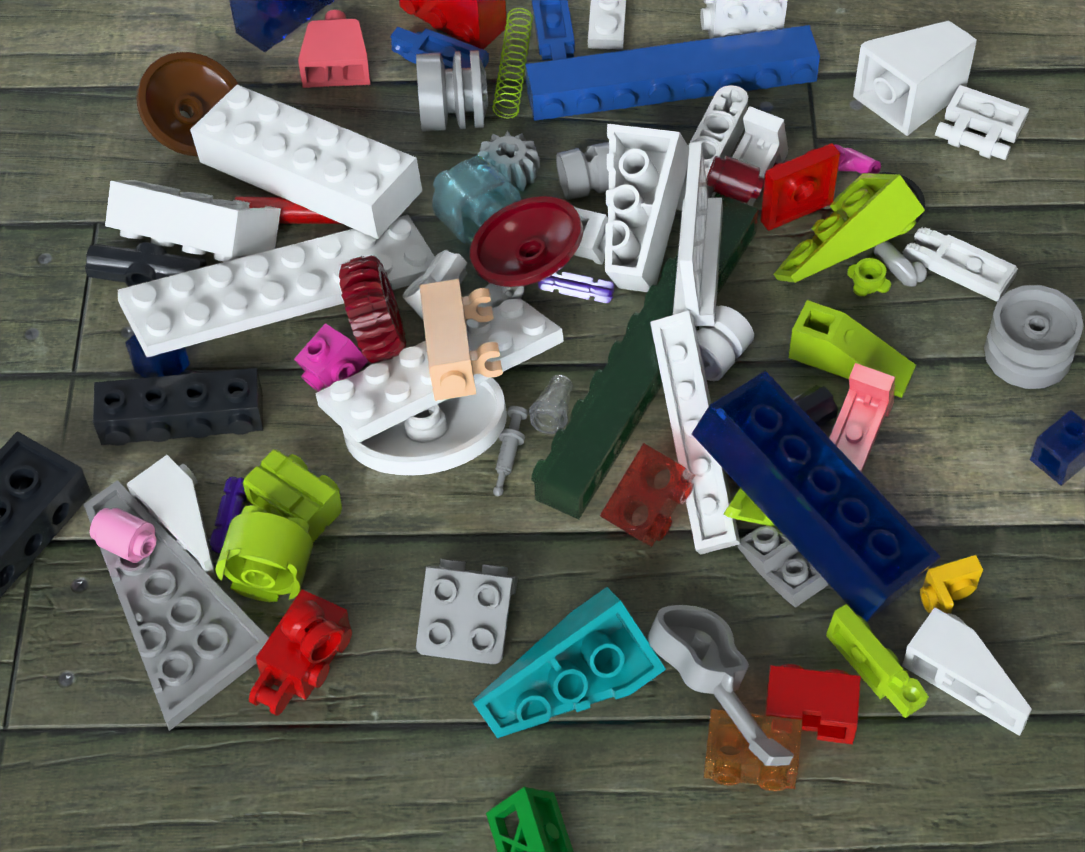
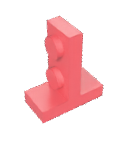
M855 363L849 377V391L820 460L821 468L857 481L860 480L884 417L889 416L894 404V376Z

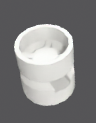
M716 306L715 326H699V330L696 331L706 380L719 381L735 363V358H738L754 340V332L747 319L736 310L727 306Z

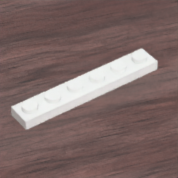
M688 310L651 321L695 549L701 555L739 545L741 543L736 519L728 518L723 514L732 500L694 317Z

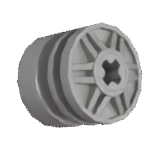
M479 50L470 51L471 67L467 68L461 67L460 51H455L453 67L451 69H445L440 52L416 54L422 132L446 130L448 113H456L460 129H466L465 112H474L475 128H484L488 95L486 70L479 57Z

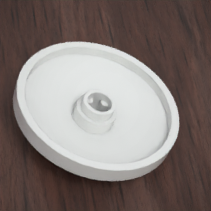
M491 377L475 385L476 394L449 398L360 443L342 428L346 446L352 456L360 463L384 473L424 475L455 468L481 455L501 435L507 418L503 391L499 384Z

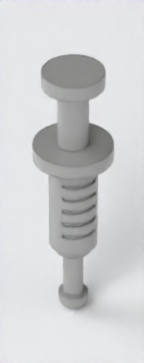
M510 406L508 408L507 414L511 417L509 429H503L499 436L502 444L495 468L499 474L496 487L493 489L495 496L503 494L505 477L512 472L517 447L525 441V435L519 431L521 420L527 418L528 411L520 406Z

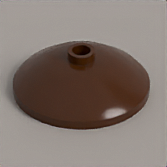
M193 52L171 53L154 61L143 74L137 89V107L145 127L157 141L177 153L198 156L190 129L239 84L224 66L207 56ZM180 111L187 112L190 118L182 116Z

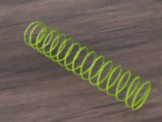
M514 8L507 14L506 31L504 33L496 92L494 94L495 99L492 106L493 112L501 118H514L519 113L521 91L523 89L522 84L524 83L523 77L525 76L524 71L526 69L525 64L527 62L526 57L528 56L527 50L529 49V37L531 36V24L533 22V15L524 8ZM516 9H523L528 12L517 11L510 14V12ZM515 13H525L530 16L531 21L529 22L523 18L510 20L509 17ZM516 19H522L527 21L529 24L524 26L516 25L511 21ZM511 27H525L528 31H514ZM511 33L524 34V35L527 36V38H525V39L514 38V37H512L510 34H511ZM509 40H522L526 44L523 46L514 45ZM511 46L521 47V48H523L525 51H524V52H516V51L513 52V51L509 50L508 47H511ZM507 54H521L524 58L515 59L509 57ZM517 60L522 62V65H510L506 61ZM512 66L517 67L522 71L514 73L507 71L505 68ZM504 69L507 72L502 74L501 70ZM504 74H517L521 78L515 80L509 79L505 77ZM503 76L506 79L501 81L500 77ZM512 80L520 85L508 86L503 81ZM511 87L519 92L507 93L502 88ZM510 94L517 97V99L507 100L502 98L501 95ZM508 101L516 106L506 107L501 105L499 102ZM498 103L505 108L517 107V112L514 114L502 113L496 108L495 104ZM494 107H495V109H496L499 113H501V114H504V115H514V116H512V117H503V116H500V115H498V114L495 112Z

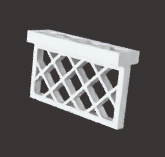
M691 142L689 147L673 315L689 310L694 317L695 326H715L723 204L722 198H708L702 142Z

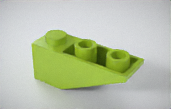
M807 300L792 329L788 358L849 379L855 363L894 376V396L903 397L916 364L846 313Z

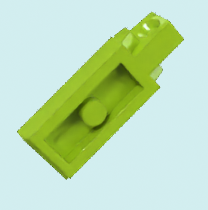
M847 604L835 610L826 636L879 699L886 696L904 718L924 707L929 696L918 679L909 677L907 671H904L900 666L899 660L893 651L885 648L873 635L866 620L856 615Z

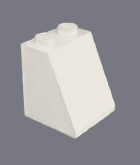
M948 20L866 41L860 48L853 97L908 136L949 105L959 85L967 87L977 39Z

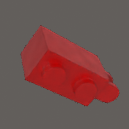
M301 589L255 658L260 677L251 689L249 702L255 706L262 703L270 707V713L278 716L283 712L294 694L307 700L314 687H321L328 676L329 664L337 652L342 653L350 642L352 629L347 609ZM309 600L316 602L323 609L324 618L327 621L335 622L344 633L343 641L337 650L319 663L309 662L301 653V645L291 642L281 630L282 622L290 611L299 604ZM273 684L280 687L278 691L271 688Z

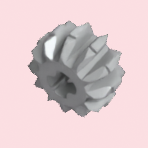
M507 130L505 136L499 137L492 134L490 142L485 141L481 143L480 152L476 158V166L483 184H490L493 192L503 188L509 195L512 189L517 188L524 192L526 184L535 182L538 168H540V157L538 152H536L534 141H526L523 133L513 137Z

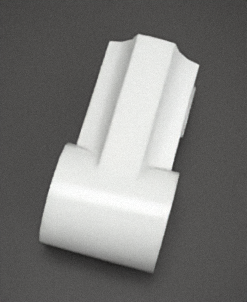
M447 250L438 253L425 274L416 279L405 290L403 294L404 300L423 319L420 285L459 279L461 284L467 274L465 270L467 262L459 253L454 254Z

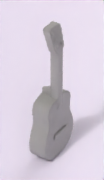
M673 605L661 608L648 634V641L653 650L677 669L688 687L697 692L714 694L750 744L748 748L764 765H789L794 754L774 739L767 738L734 692L739 689L749 664L735 647L733 633L729 625L716 613L701 607Z

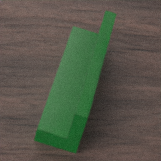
M523 787L486 812L497 852H574L554 792ZM516 811L519 825L515 837L512 838L508 834L504 818Z

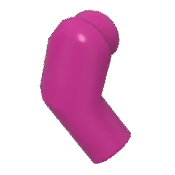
M837 144L834 145L840 152L838 171L879 174L881 170V163L855 149L843 148Z

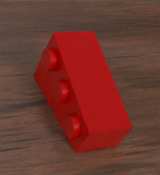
M399 0L400 8L406 13L422 19L433 28L441 30L461 42L483 50L505 30L507 24L506 0Z

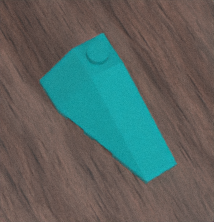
M606 587L570 612L474 698L472 703L495 736L500 738L546 723L551 717L572 710L580 712L591 708V704L612 697L617 700L629 696L665 671L666 668L621 600Z

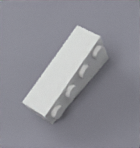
M607 124V137L609 138V154H607L609 190H606L608 223L606 224L605 272L620 289L655 293L688 167L689 147L680 132Z
M136 180L110 181L105 226L119 229L120 236L142 239L143 236L151 237V243L166 247H172L176 243L183 245V252L202 255L208 251L215 253V260L223 262L275 249L281 208L265 206V208H249L250 202L213 199V195L203 193L180 192L179 196L180 189Z

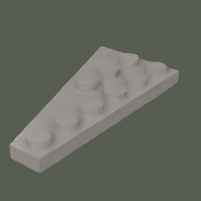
M117 480L83 505L90 523H92L100 510L104 508H119L153 524L157 541L153 552L137 563H132L101 547L100 549L170 731L257 663L256 656L269 637Z

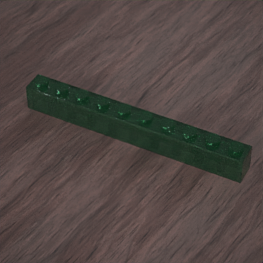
M716 193L714 198H722L723 204L717 285L718 296L756 234L758 208ZM678 254L675 258L670 257L667 260L662 271V279L658 285L653 284L649 288L641 312H635L631 316L623 340H617L613 344L605 368L603 370L598 369L593 375L589 386V393L585 399L580 398L575 403L570 416L571 421L566 429L560 428L557 431L551 444V452L546 460L540 459L537 462L531 476V481L534 482L536 501L579 520L663 385L650 322L673 315Z

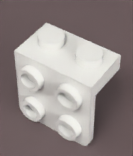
M704 0L707 6L701 9L702 30H708L710 39L784 29L788 0Z

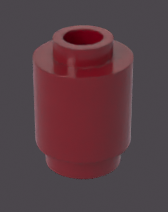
M726 155L724 158L714 157L706 183L707 186L713 187V192L747 204L751 197L754 199L759 197L765 178L759 176L760 167Z

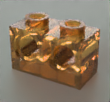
M711 709L704 778L713 779L716 783L727 786L739 783L756 784L768 791H782L786 788L795 789L799 767L802 720L751 714L767 738L774 739L794 754L789 765L766 766L748 748L750 744L727 712ZM723 746H732L737 748L740 753L727 755L719 749Z

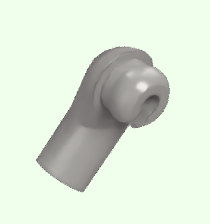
M889 241L876 245L874 249L875 256L903 285L909 287L916 286L917 282H923L926 279L927 271L921 262L917 261L911 264Z

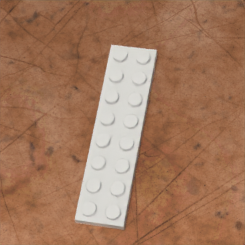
M409 215L398 217L378 239L356 229H350L118 290V302L146 357L344 304L339 285V271L341 264L350 262V259L360 256H376L383 264L388 279L392 284V289L395 290L411 285L416 279L424 275L435 256Z

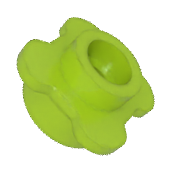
M865 258L848 268L847 275L854 282L853 292L858 296H866L876 291L886 293L891 288L890 280L886 279V267L877 259Z

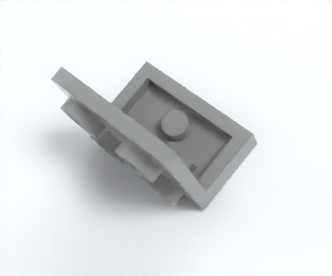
M440 559L439 566L426 567L416 642L417 651L422 655L487 664L499 663L503 659L510 598L511 595L516 594L518 577L507 575L508 567L483 564L482 572L465 570L466 562L450 559Z

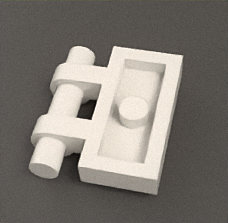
M959 85L946 109L944 118L955 124L952 126L940 122L935 136L948 140L949 145L958 148L960 145L980 151V156L989 159L994 156L1006 160L1011 146L998 141L1003 139L1011 143L1015 142L1027 119L1029 108ZM971 128L986 133L987 135L986 137H983L975 133L967 131V129Z

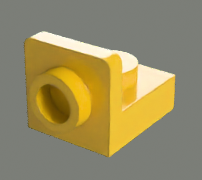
M976 555L928 569L923 587L920 589L921 601L928 613H931L935 607L946 614H951L954 606L953 600L966 598L977 589L983 568Z

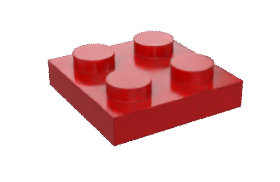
M833 143L819 149H812L802 156L785 163H778L771 169L766 170L760 221L768 231L831 205L834 199L840 152Z

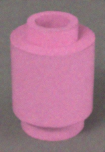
M104 508L100 510L90 526V536L96 540L99 547L132 563H137L143 558L148 557L156 546L157 539L153 524L119 508Z

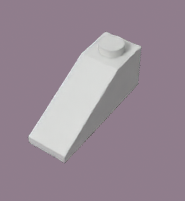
M166 455L129 481L127 487L130 494L215 581L217 579L200 504L194 487L197 484V479L185 464L178 466Z
M934 607L908 644L902 667L1020 736L1031 713V707L977 633L968 627L958 616L950 613L946 614Z

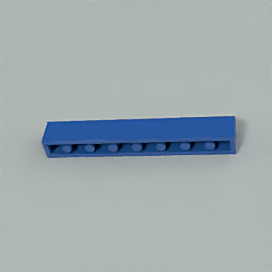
M810 25L530 63L526 64V85L533 120L537 121L715 96L720 88L729 85L738 86L745 91L815 82L817 81L820 54Z

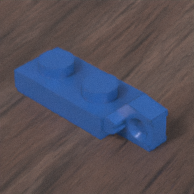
M532 0L539 55H541L542 60L552 61L574 57L575 40L568 0Z
M397 27L390 36L391 50L415 64L416 54L440 52L445 69H451L453 67L455 51H460L461 67L467 68L471 67V50H479V57L484 68L489 63V53L486 50L429 29L413 33Z

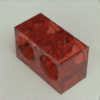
M643 443L600 516L652 547L656 540L661 541L668 533L672 524L670 516L676 506L684 504L694 488L692 480L695 474ZM662 470H669L671 474L669 483L664 488L656 489L654 486L655 476ZM646 505L648 508L647 520L641 525L634 526L632 521L634 511L638 507Z

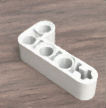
M724 86L716 92L690 143L702 142L706 178L714 157L724 158L726 155L731 156L744 130L743 117L747 112L748 95L744 89L738 86ZM687 170L677 205V210L682 211L683 199H685ZM707 186L708 198L713 190V187Z

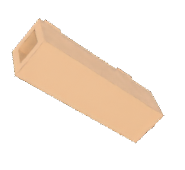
M459 279L420 285L428 366L435 401L476 394L475 374H481L485 377H497L503 374L501 360L486 361L489 358L500 356L498 343L487 342L474 351H470L466 319H473L477 322H488L494 319L492 306L478 307L481 303L491 302L489 289L479 288L472 291L469 296L462 297Z

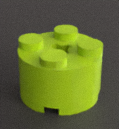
M245 506L242 513L235 516L230 522L216 565L218 578L222 581L223 575H225L232 581L230 589L254 600L277 602L279 595L290 594L288 600L295 598L300 592L313 548L312 538L308 534L309 524L297 517L284 518L267 513L266 510L259 506Z

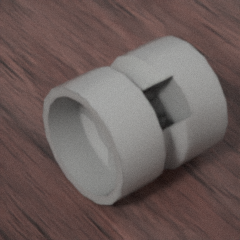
M608 141L589 145L586 152H582L579 148L557 152V172L566 200L588 196L590 189H594L597 193L609 190V171L607 170Z

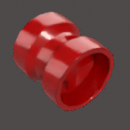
M313 600L305 601L292 609L282 622L281 630L291 642L301 645V653L309 662L319 663L337 650L343 641L344 633L335 622L327 621L324 618L323 609Z

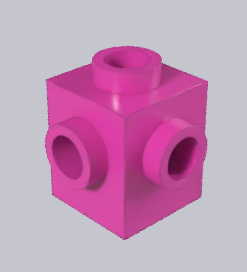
M326 323L294 358L297 364L305 371L301 376L302 379L318 392L322 388L330 387L336 381L344 380L357 374L368 362L366 357L363 356L349 338Z

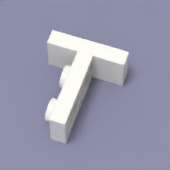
M749 106L743 117L745 134L732 158L760 167L759 176L765 178L766 170L771 169L775 162L783 163L788 154L785 123L782 118ZM715 192L712 195V198H722L723 206L748 215L756 200L751 197L749 202L745 204Z

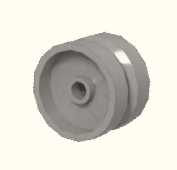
M1025 285L1008 291L997 301L984 346L986 362L995 375L1011 385L1025 389H1040L1059 383L1069 373L1084 324L1081 311L1071 298L1053 288L1042 285Z

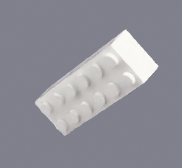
M236 85L190 129L201 163L377 239L422 192L416 157L240 85Z

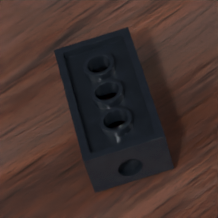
M18 431L0 449V598L92 495L82 467Z

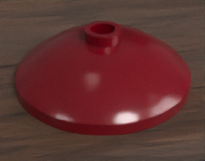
M531 197L514 202L494 213L478 229L470 246L472 265L483 280L497 286L521 287L543 281L561 270L576 253L583 237L581 218L577 210L570 203L555 197Z

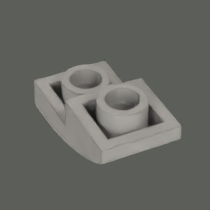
M761 525L740 539L741 544L738 545V548L757 572L795 608L828 586L827 574L799 553L796 539L784 530Z

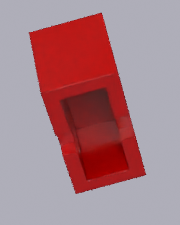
M796 664L770 665L763 732L765 734L799 738L800 730L817 732V740L853 744L858 725L861 676L849 675L847 672L839 669H830L824 672L807 670Z

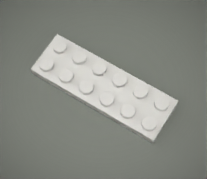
M519 297L505 300L499 306L492 308L494 319L491 321L477 322L473 319L466 321L470 351L477 350L479 346L487 342L498 343L500 356L489 358L486 361L501 360L502 372L564 342L562 328ZM426 341L413 347L405 348L399 353V356L372 364L365 370L344 380L336 381L330 387L316 393L318 406L358 443L447 400L435 401L428 366ZM475 374V385L491 377Z

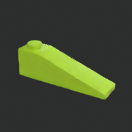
M862 173L831 203L830 207L834 211L831 216L825 220H817L811 228L815 233L813 238L798 244L773 275L777 280L796 283L889 239L907 233L915 226V219L925 209L900 174Z

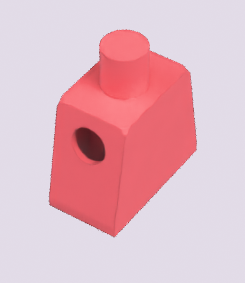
M330 10L326 13L325 20H315L308 23L298 59L302 87L370 85L368 57L359 21L357 19H346L345 13L340 10Z

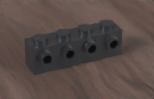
M257 368L94 382L93 424L101 445L111 444L120 446L131 442H163L176 438H205L209 435L232 433L243 435L249 432L263 431V394Z

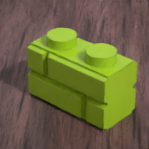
M273 449L261 461L260 466H256L243 481L247 501L254 506L263 508L267 513L284 518L297 517L303 519L309 524L308 534L313 542L342 511L338 485L326 475L317 477L311 473L305 462L294 454H290L287 457L277 449Z

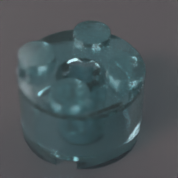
M478 155L460 162L449 171L440 172L433 182L435 188L432 200L433 211L437 218L464 244L472 243L478 229L494 213L521 200L518 189L490 162Z

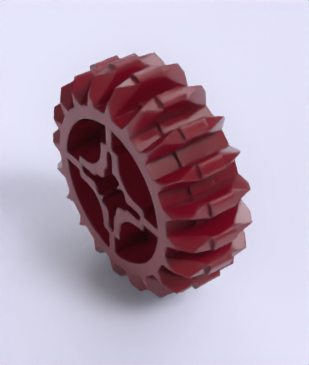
M372 255L350 259V262L341 264L339 271L341 296L344 300L345 310L353 330V335L363 356L370 363L382 362L399 356V353L406 348V334L396 296L383 264L376 256Z

